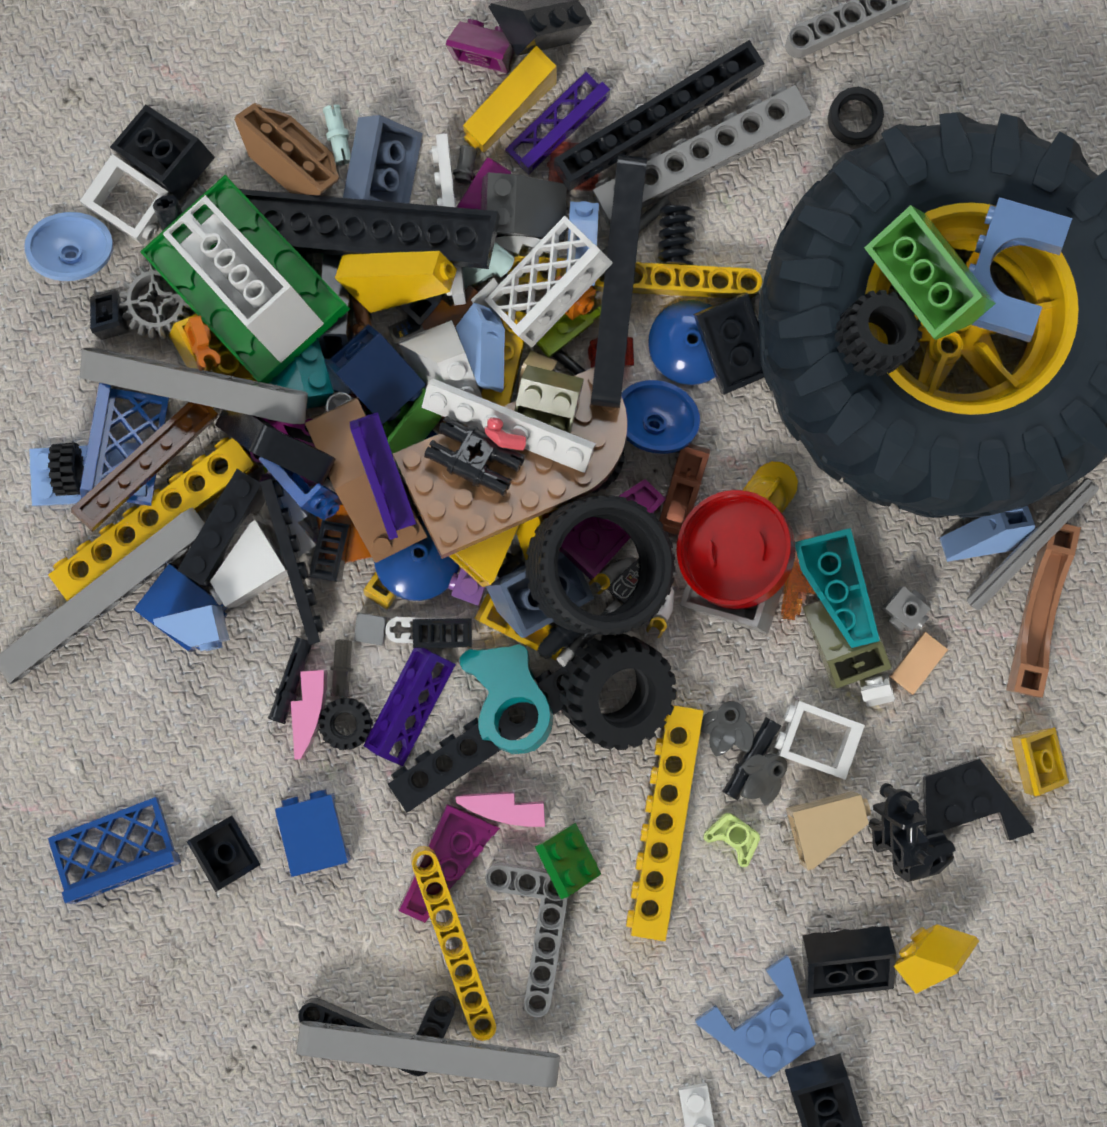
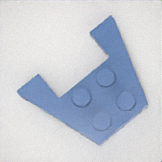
M787 955L765 969L782 993V996L737 1028L732 1029L716 1005L695 1019L699 1027L768 1078L816 1045L793 967Z

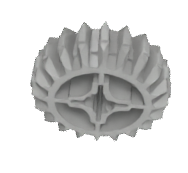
M151 264L149 266L150 271H147L144 266H140L139 271L141 275L137 276L134 272H131L130 277L134 281L132 283L128 281L123 282V286L128 289V292L119 293L121 298L127 300L119 304L122 310H128L122 317L126 321L131 320L129 327L132 330L138 328L140 336H144L148 332V337L151 340H155L159 333L160 338L166 340L167 331H171L174 323L190 317L191 315L188 311L193 310L179 294L164 292L160 280L165 279ZM149 284L148 293L139 297L142 289ZM161 296L164 301L163 303L160 302L161 305L157 307L153 304V301L156 300V297ZM178 306L174 315L168 319L169 309ZM138 309L152 310L157 323L143 320Z

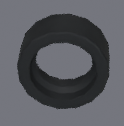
M859 86L847 88L837 95L830 106L827 117L829 129L834 137L842 143L850 145L864 144L871 140L881 127L884 109L879 97L871 90ZM850 100L862 101L872 111L871 124L861 132L849 131L840 122V109Z

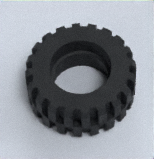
M625 633L616 634V636L611 634L602 635L600 641L596 638L587 641L588 646L585 649L580 647L574 653L576 658L573 662L568 661L565 666L568 672L566 676L562 675L560 685L564 687V690L560 691L559 694L560 701L565 704L562 708L565 716L570 719V723L575 729L593 743L599 744L602 748L612 749L614 747L617 750H626L628 745L633 748L641 746L643 744L642 740L645 738L651 740L656 736L654 732L658 728L662 729L665 726L667 714L671 715L674 709L671 702L676 699L677 690L672 687V685L676 684L675 674L670 671L671 665L655 648L639 638L631 637ZM633 668L636 674V688L630 701L618 711L601 713L599 698L606 681L621 670Z

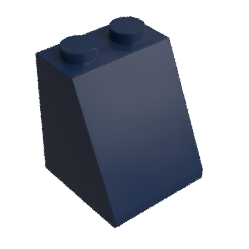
M369 324L326 362L372 414L378 412L382 424L386 421L394 420L400 414V408L406 402H412L417 399L423 391L422 388L426 385L381 333Z

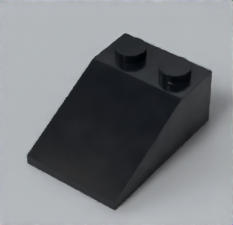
M146 104L110 146L115 153L143 175L167 190L171 195L177 197V200L184 196L215 158L199 138Z
M840 1053L785 1069L802 1127H863L850 1080Z

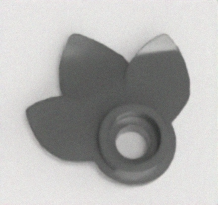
M736 701L725 702L718 711L708 712L702 718L700 731L710 734L709 744L715 756L723 755L733 745L744 752H749L752 748L754 730L746 721L747 714L745 708ZM730 710H733L736 714L733 721L727 718V713Z
M757 754L748 758L742 764V768L749 774V777L742 789L741 796L747 799L760 798L764 805L771 803L781 790V778L787 771L786 759L779 756V754H767L765 756Z

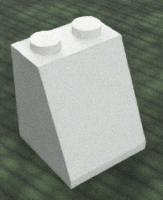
M452 320L399 342L406 363L426 384L423 388L426 389L428 382L433 378L482 398Z
M254 520L248 525L211 579L210 583L213 589L210 592L219 605L224 604L225 607L236 608L288 576L281 551L265 524Z

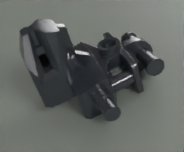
M884 783L880 787L879 792L881 796L887 799L885 802L873 805V810L881 815L882 821L872 818L868 824L872 829L873 849L878 853L889 850L892 853L895 874L906 882L940 874L954 860L953 852L956 851L954 844L942 832L925 836L918 826L926 824L927 818L921 814L918 801L914 800L912 795L906 790H896L891 784Z

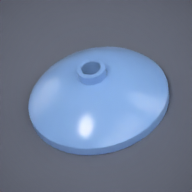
M63 212L48 216L35 224L25 239L24 248L30 266L39 274L53 280L75 281L92 276L108 263L113 252V241L108 228L97 218L84 213Z

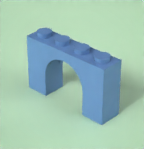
M1000 197L996 207L990 205L985 219V224L990 226L986 236L980 234L975 252L980 255L976 265L970 263L969 270L996 304L972 325L1027 342L1031 341L1042 306L1003 294L992 281L990 265L1001 251L1017 245L1029 246L1060 255L1072 218Z

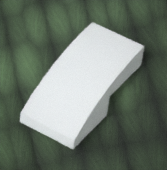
M526 236L495 238V242L513 257L521 256L523 250H526L528 255L542 240ZM551 251L543 252L540 257L550 258Z

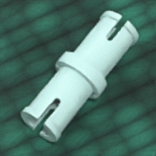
M329 105L322 109L328 128L326 133L327 141L331 142L335 164L342 165L341 161H344V165L350 163L351 158L347 141L349 137L348 129L344 128L340 105H333L334 109Z

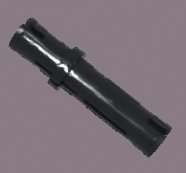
M299 637L295 638L296 640L280 686L275 689L276 697L268 719L282 724L286 723L291 701L296 700L298 696L295 693L301 679L300 672L304 671L313 645H309L308 640Z
M765 717L754 737L751 750L745 752L739 764L736 763L733 767L735 771L722 790L723 793L737 801L739 800L742 789L749 777V774L742 768V764L753 755L760 754L764 756L775 735L782 727L781 725Z

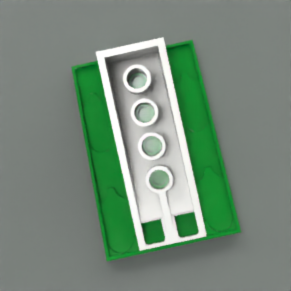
M226 175L220 178L140 251L198 316H201L202 321L258 382L269 384L274 377L295 360L294 358L303 353L317 340L316 338L320 337L338 321L339 317L341 318L350 310L345 302Z

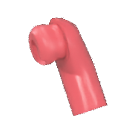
M491 417L487 420L485 434L494 443L502 448L524 450L526 445L525 436L504 432L501 419Z

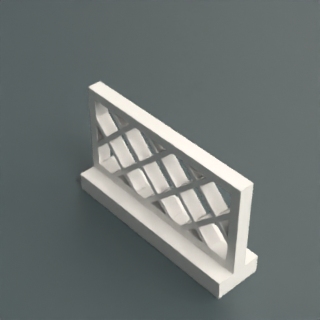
M564 216L495 288L485 301L512 328L517 336L532 348L613 262ZM568 227L571 230L570 241L558 243L559 235ZM576 247H589L580 259H575ZM569 248L568 260L557 262L558 250ZM551 251L550 263L538 264L540 255L543 252ZM567 267L565 275L560 280H555L556 269ZM549 270L548 281L536 283L537 272ZM530 272L529 284L518 285L521 275ZM547 289L545 296L540 301L535 302L536 290ZM529 291L528 302L516 304L517 293ZM510 293L509 305L498 306L496 304L503 294ZM527 310L525 317L516 324V311Z

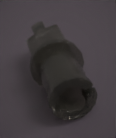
M338 639L335 642L334 666L330 667V670H333L331 696L337 697V695L339 697H349L350 672H353L354 669L351 668L352 641Z

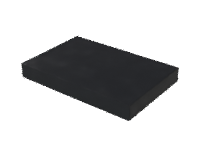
M744 292L693 314L721 394L725 395L765 378L760 361V328L748 293Z

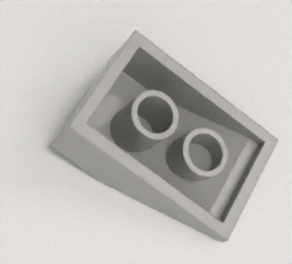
M686 584L680 606L744 628L768 634L784 585L771 598L758 605L733 609L709 602Z

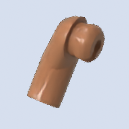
M352 297L351 301L357 323L352 326V332L356 336L368 324L372 326L369 311Z

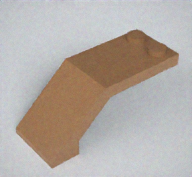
M358 397L306 422L305 425L315 447L336 458L328 476L374 562L377 563L426 538L427 534L412 508L416 524L397 530L398 537L389 540L350 430V421L367 416Z

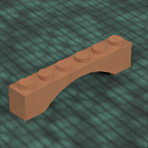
M1064 524L1037 552L1006 691L1043 698L1049 672L1050 644L1055 615L1066 576L1075 556L1081 527Z

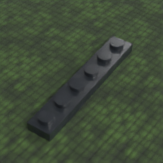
M271 473L261 475L260 484L309 645L319 643L321 632L325 631L321 615H316L313 606L317 605L316 596L313 588L308 589L305 579L309 578L305 561L300 562L297 552L301 551L297 534H291L289 525L293 524L290 509L289 507L284 508L281 497L285 496L284 489Z

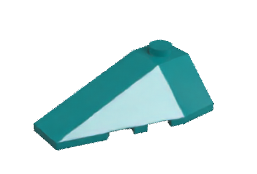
M851 528L795 542L802 573L850 647L854 648L879 642L880 638Z

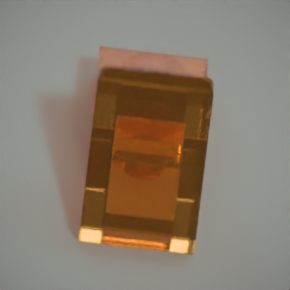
M794 562L792 571L784 584L781 620L793 621L795 620V615L800 616L802 599L798 598V593L817 596L797 562Z

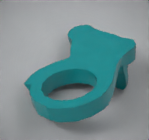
M518 644L511 647L488 650H466L460 657L462 670L469 675L475 676L489 692L478 718L479 732L482 740L492 741L500 750L510 754H525L538 749L548 739L552 731L554 717L545 695L534 681L535 676L530 669V657L527 648ZM518 702H528L535 705L539 715L538 723L533 732L520 740H507L501 737L498 729L499 720L508 707Z

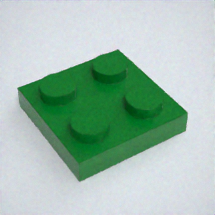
M576 823L565 827L535 846L560 899L571 896L601 875L597 863Z

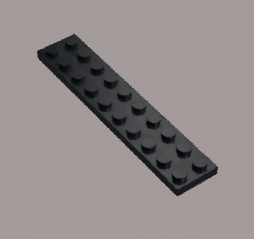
M239 189L297 252L343 256L346 254L441 251L454 266L489 269L500 219L498 211Z

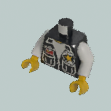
M628 557L610 564L603 572L590 580L589 585L597 582L601 586V590L597 593L598 595L607 590L622 603H625L632 595L638 582L640 571L639 558ZM672 587L670 594L665 598V604L648 621L649 624L646 632H649L651 627L657 628L659 630L657 638H661L665 632L667 622L673 611L674 590Z

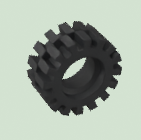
M77 442L52 444L49 448L50 453H48V459L50 460L48 468H50L49 478H51L50 484L53 487V493L56 496L80 495L84 460L83 456H81L82 451L79 448V444Z
M336 699L327 704V707L322 710V715L318 722L320 724L319 732L323 735V740L328 742L333 748H338L339 750L354 749L366 741L372 730L371 713L357 699ZM341 713H350L356 719V729L350 735H342L335 728V719Z

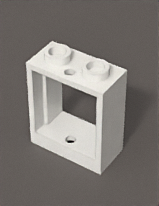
M112 154L80 202L86 208L143 245L157 231L156 225L159 221L153 209V203L135 229L101 206L124 173L156 193L157 197L155 200L171 194Z
M795 701L794 705L790 704L784 717V721L788 722L785 732L780 731L774 748L778 749L777 754L846 780L865 725L801 701ZM803 711L847 726L833 767L789 752Z

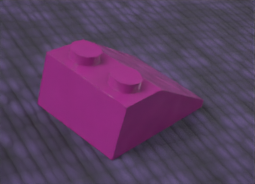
M468 19L467 23L459 21L446 41V47L454 60L506 74L509 73L514 50L500 26H495V30L484 28V23L477 20Z

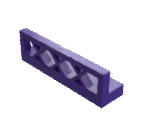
M585 72L505 149V152L530 175L610 98V89L603 82L598 84ZM587 82L593 91L585 99H577V90ZM561 105H574V109L564 119H557V109ZM554 113V119H548ZM541 124H554V128L544 138H537V128ZM534 132V138H528ZM522 143L533 144V148L523 158L514 151Z
M377 412L350 421V430L389 540L398 537L397 530L415 525L416 520Z
M414 648L363 746L377 756L404 766L456 664L426 648ZM436 662L443 664L444 667L440 675L432 678L431 672ZM428 689L429 696L427 700L419 704L418 697L420 693ZM415 714L416 721L413 727L406 730L405 722L407 718ZM401 740L403 746L398 756L390 754L394 743Z

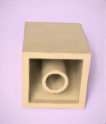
M849 791L786 808L800 864L807 870L814 869L869 824L867 816L871 815L867 798L863 799L860 794Z

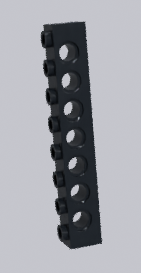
M746 41L554 158L555 171L568 191H571L617 163L618 155H630L758 77L765 63L751 41Z
M561 664L562 668L553 674L548 669L535 678L540 690L547 692L550 700L548 704L553 715L562 710L563 705H565L560 701L559 692L561 690L556 684L558 677L568 672L565 666ZM518 702L508 707L499 720L501 737L507 740H517L535 728L539 715L537 707L528 702ZM521 707L525 711V719L520 723L512 722L509 718L511 708ZM477 717L463 726L466 732L457 738L452 733L440 741L439 744L442 748L433 754L428 749L416 757L415 761L417 764L409 770L404 765L391 774L393 780L388 783V786L406 813L501 751L492 741L482 740ZM472 739L476 742L477 750L474 754L467 755L461 750L463 740ZM448 755L452 759L453 766L450 770L443 771L438 767L437 759L439 756ZM423 771L428 775L429 781L426 786L419 787L414 783L413 775L415 772Z

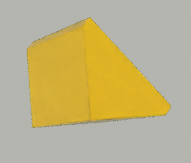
M1055 727L1011 737L1024 793L1040 796L1069 783Z

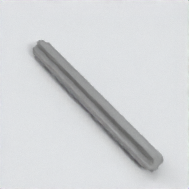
M1085 478L969 595L967 602L970 606L980 610L1099 490L1098 485L1093 480Z

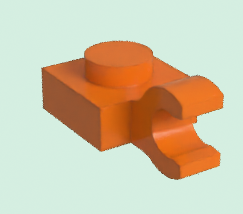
M201 316L189 318L184 329L193 355L196 354L198 369L200 371L205 369V358L211 359L214 367H218L221 362L220 356L215 350L208 347L211 341L208 326L206 324L203 325Z

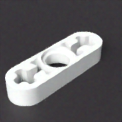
M395 617L388 621L385 632L387 637L395 643H413V640L410 639L412 633H402L401 638H396V633H391V627H396L397 622H401L402 627L412 628L411 621L413 619L446 618ZM459 624L460 629H463V624ZM434 625L436 629L434 642H440L438 640L440 637L439 625ZM446 625V629H451V625ZM446 634V642H451L450 634ZM459 635L458 642H463V635ZM422 638V642H428V639Z

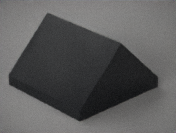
M233 816L224 819L186 841L215 892L261 865Z

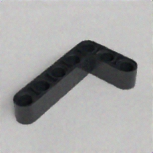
M222 409L215 423L216 427L252 453L315 483L324 484L336 460L333 456L281 432L257 416Z
M439 991L432 997L416 1035L425 1036L423 1030L427 1027H434L439 1032L438 1038H444L457 1005L456 998L449 991ZM316 997L307 1000L298 1014L299 1022L314 1021L333 1024V1020L339 1018L343 1019L347 1026L395 1032ZM438 1000H446L449 1002L451 1009L445 1013L439 1012L435 1007V1003ZM308 1007H316L320 1012V1018L316 1020L310 1019L306 1014V1009ZM400 1069L413 1076H423L428 1073L424 1071Z

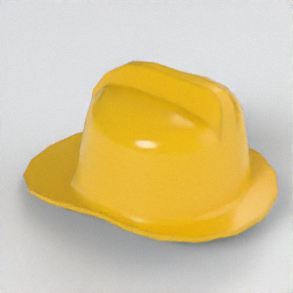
M771 461L763 464L755 472L743 490L766 498L783 513L796 494L798 480L795 472L789 465Z

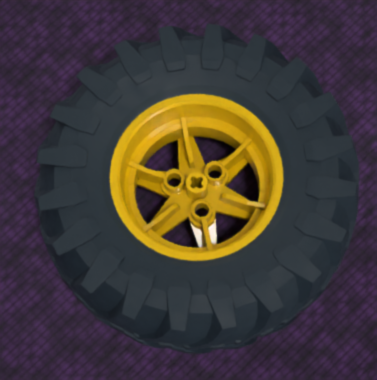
M961 112L939 114L940 125L913 126L898 124L884 130L881 133L883 138L879 142L872 145L866 144L861 148L845 153L832 165V169L828 171L821 181L815 182L798 202L784 229L780 232L771 260H769L760 293L758 313L760 361L766 383L770 391H773L782 422L797 441L801 440L816 465L837 481L843 478V482L868 501L882 506H891L893 503L901 510L931 518L958 515L960 518L983 517L1025 507L1048 495L1059 492L1084 477L1107 457V169L1100 175L1093 172L1082 154L1080 145L1061 131H1059L1053 142L1050 143L1039 138L1027 127L1024 120L1017 116L1001 113L996 126L979 123ZM999 197L1072 218L1060 255L1029 246L1017 245L1004 249L993 259L1014 279L1026 302L1042 306L1030 342H1027L1025 352L1011 374L1004 368L990 335L997 332L974 325H969L935 340L921 323L922 326L918 330L922 332V338L918 342H928L918 379L907 372L902 365L893 372L886 373L883 376H876V373L868 376L864 375L863 369L857 372L853 369L854 364L851 362L847 364L843 360L846 356L844 353H839L837 347L840 345V342L835 341V334L838 332L835 328L840 320V316L856 300L870 291L877 293L879 290H886L888 294L892 284L864 247L910 205L928 216L953 249L973 251L965 264L968 268L970 263L977 264L980 254L975 252L980 234L987 235L990 225L985 224V219L990 205L996 207ZM869 323L872 335L878 341L888 344L884 331L879 326ZM942 340H948L952 343L953 353L949 354L942 350ZM960 356L990 388L982 392L970 394H956L938 390Z

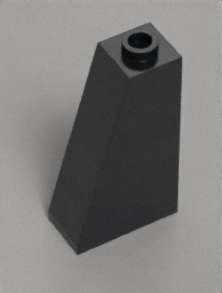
M323 254L321 278L345 302L350 310L341 318L339 317L337 322L318 337L325 359H331L353 338L354 310L351 301L353 296L335 279L342 258L340 255Z

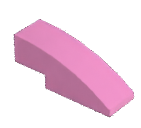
M327 670L300 672L302 700L291 701L295 760L306 756L319 729L320 724L318 722L326 702Z
M515 791L461 794L456 796V803L485 818L511 825L545 827L544 801L515 803Z

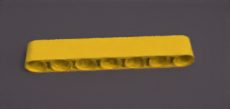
M419 846L411 853V865L470 1032L477 1040H489L496 1032V1023L435 852L430 847ZM421 855L431 856L432 862L428 867L421 868L417 866V859ZM432 882H438L442 885L440 892L436 895H430L426 892L427 886ZM440 910H449L451 912L449 920L446 922L436 920V914ZM451 937L461 939L460 945L455 949H449L445 946L446 941ZM461 964L470 966V971L465 976L455 974L456 968ZM475 991L480 994L479 999L474 1003L465 1001V997L469 992ZM479 1019L489 1020V1025L483 1030H478L474 1027Z

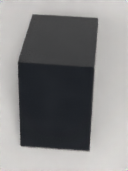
M118 290L90 297V329L101 340L129 333L127 321L122 317L124 310L119 307L121 299Z

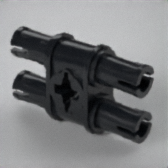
M446 416L443 420L445 423H441L438 433L461 443L460 449L454 452L432 440L429 443L431 447H427L424 457L446 467L449 474H456L472 482V485L475 487L483 485L504 497L507 493L506 489L509 490L512 479L489 469L490 463L497 461L518 472L521 468L519 466L523 465L526 455L513 449L499 447L484 432L478 430L477 426L467 427ZM480 451V456H476L470 462V456H474Z

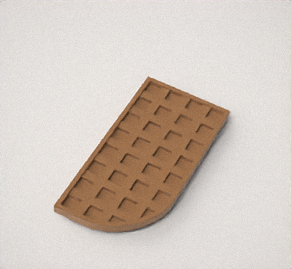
M595 367L575 375V377L583 378L584 382L571 434L596 443L585 473L526 449L523 451L515 450L526 455L525 461L522 466H519L521 468L518 472L497 461L491 462L489 465V469L512 479L509 490L506 489L507 493L503 497L501 494L483 485L475 487L472 485V482L456 474H449L446 467L424 457L427 447H431L429 443L432 440L454 452L460 449L461 443L443 434L435 435L393 453L396 466L442 559L584 497L599 488L612 474L625 446L627 414L622 397L620 408L591 405ZM516 401L503 407L515 411ZM480 451L474 456H470V462L476 456H480Z

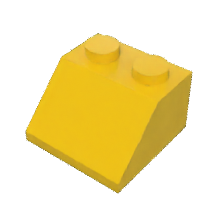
M938 924L928 929L921 927L910 936L911 943L899 951L900 958L895 963L894 968L917 994L957 974L979 943V940L976 936Z

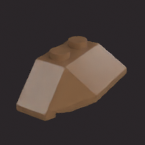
M253 103L235 116L234 120L248 156L289 193L321 195L338 182L339 175L336 171L333 153L292 116L273 109L262 108V105Z

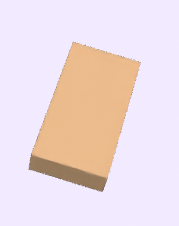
M923 632L889 678L911 695H914L948 649L928 633Z

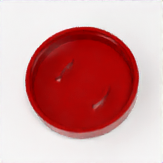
M729 490L714 494L693 508L681 526L676 550L678 565L683 578L697 594L718 606L740 609L758 605L771 598L781 589L792 571L796 546L794 534L788 520L774 504L753 492Z

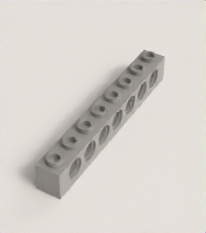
M794 85L788 89L786 86L780 87L771 94V98L763 102L761 99L755 100L746 107V111L738 115L736 112L730 113L721 119V124L713 128L711 125L705 126L696 132V137L688 141L686 138H682L671 145L672 149L662 154L661 151H657L648 156L645 175H654L657 178V182L653 185L644 183L642 208L808 123L812 114L797 86ZM772 109L779 110L783 117L777 120L769 116L768 111ZM752 122L757 126L758 130L753 133L747 132L743 124ZM727 135L732 139L733 143L724 146L719 143L718 137ZM696 148H702L707 152L708 156L699 159L693 155L692 151ZM671 161H677L682 165V170L673 172L668 168L667 164ZM610 177L599 181L595 185L596 188L593 189L592 196L595 202L599 203V210L608 226L611 225L616 179L611 180Z

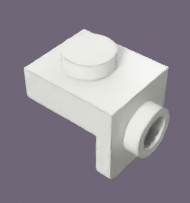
M888 673L875 674L860 680L863 701L866 702L867 707L895 700Z

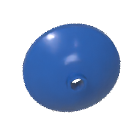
M698 300L679 301L665 308L653 322L648 339L650 357L658 371L669 380L683 385H699L715 378L693 315L712 305ZM695 335L698 341L695 344H690L687 341V337Z
M645 380L630 385L622 392L621 397L627 414L626 440L635 447L650 453L669 454L684 449L696 437L700 426L699 410L693 399L681 388L664 381Z
M417 516L427 537L377 563L374 562V567L379 580L391 593L406 600L424 601L435 598L448 589L453 574L458 573L459 565L449 556L441 558L422 517ZM419 549L423 551L424 556L417 558L413 552Z

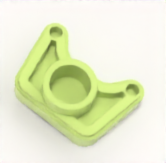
M724 813L703 834L704 840L708 843L722 840L732 846L737 852V862L741 867L749 865L760 841V835L757 831L731 813Z

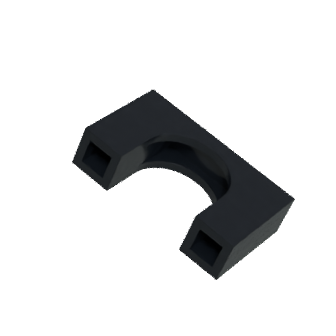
M236 469L179 566L178 572L203 586L213 587L210 581L224 562L226 550L236 531L250 513L255 512L259 514L266 502L259 481Z

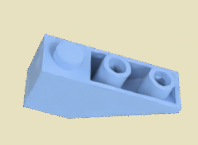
M474 302L455 328L476 383L483 389L502 392L504 390L505 329L500 316L493 309Z
M1027 505L995 515L980 517L940 537V542L947 562L1015 550L1035 530V523Z

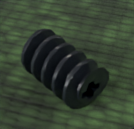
M671 205L660 209V215L664 217L659 221V225L664 228L659 231V237L663 239L658 243V248L663 251L658 254V260L663 262L660 264L693 265L692 261L685 259V256L694 254L693 250L686 248V245L694 243V239L686 237L688 233L695 232V228L687 225V222L695 221V216L688 214V211L692 210V208Z

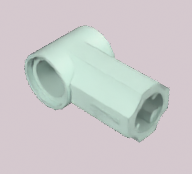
M495 242L489 269L462 267L464 287L467 289L470 285L474 288L493 275L497 277L504 276L513 266L514 257Z

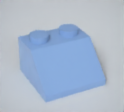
M209 605L153 619L155 626L190 647H199L200 651L222 648V642L230 640L222 606Z

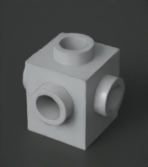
M905 586L898 587L881 610L890 617L888 622L902 632L903 629L906 631H912L914 628L919 630L929 619L926 614L931 608L925 604L927 599L916 590L911 592ZM906 607L910 610L909 615L906 613Z

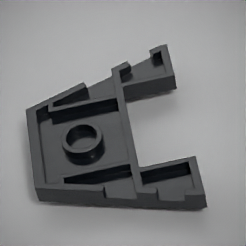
M976 758L923 776L924 814L927 818L924 831L925 836L943 833L944 830L998 813L1007 840L1011 841L1034 833L1032 826L981 759Z

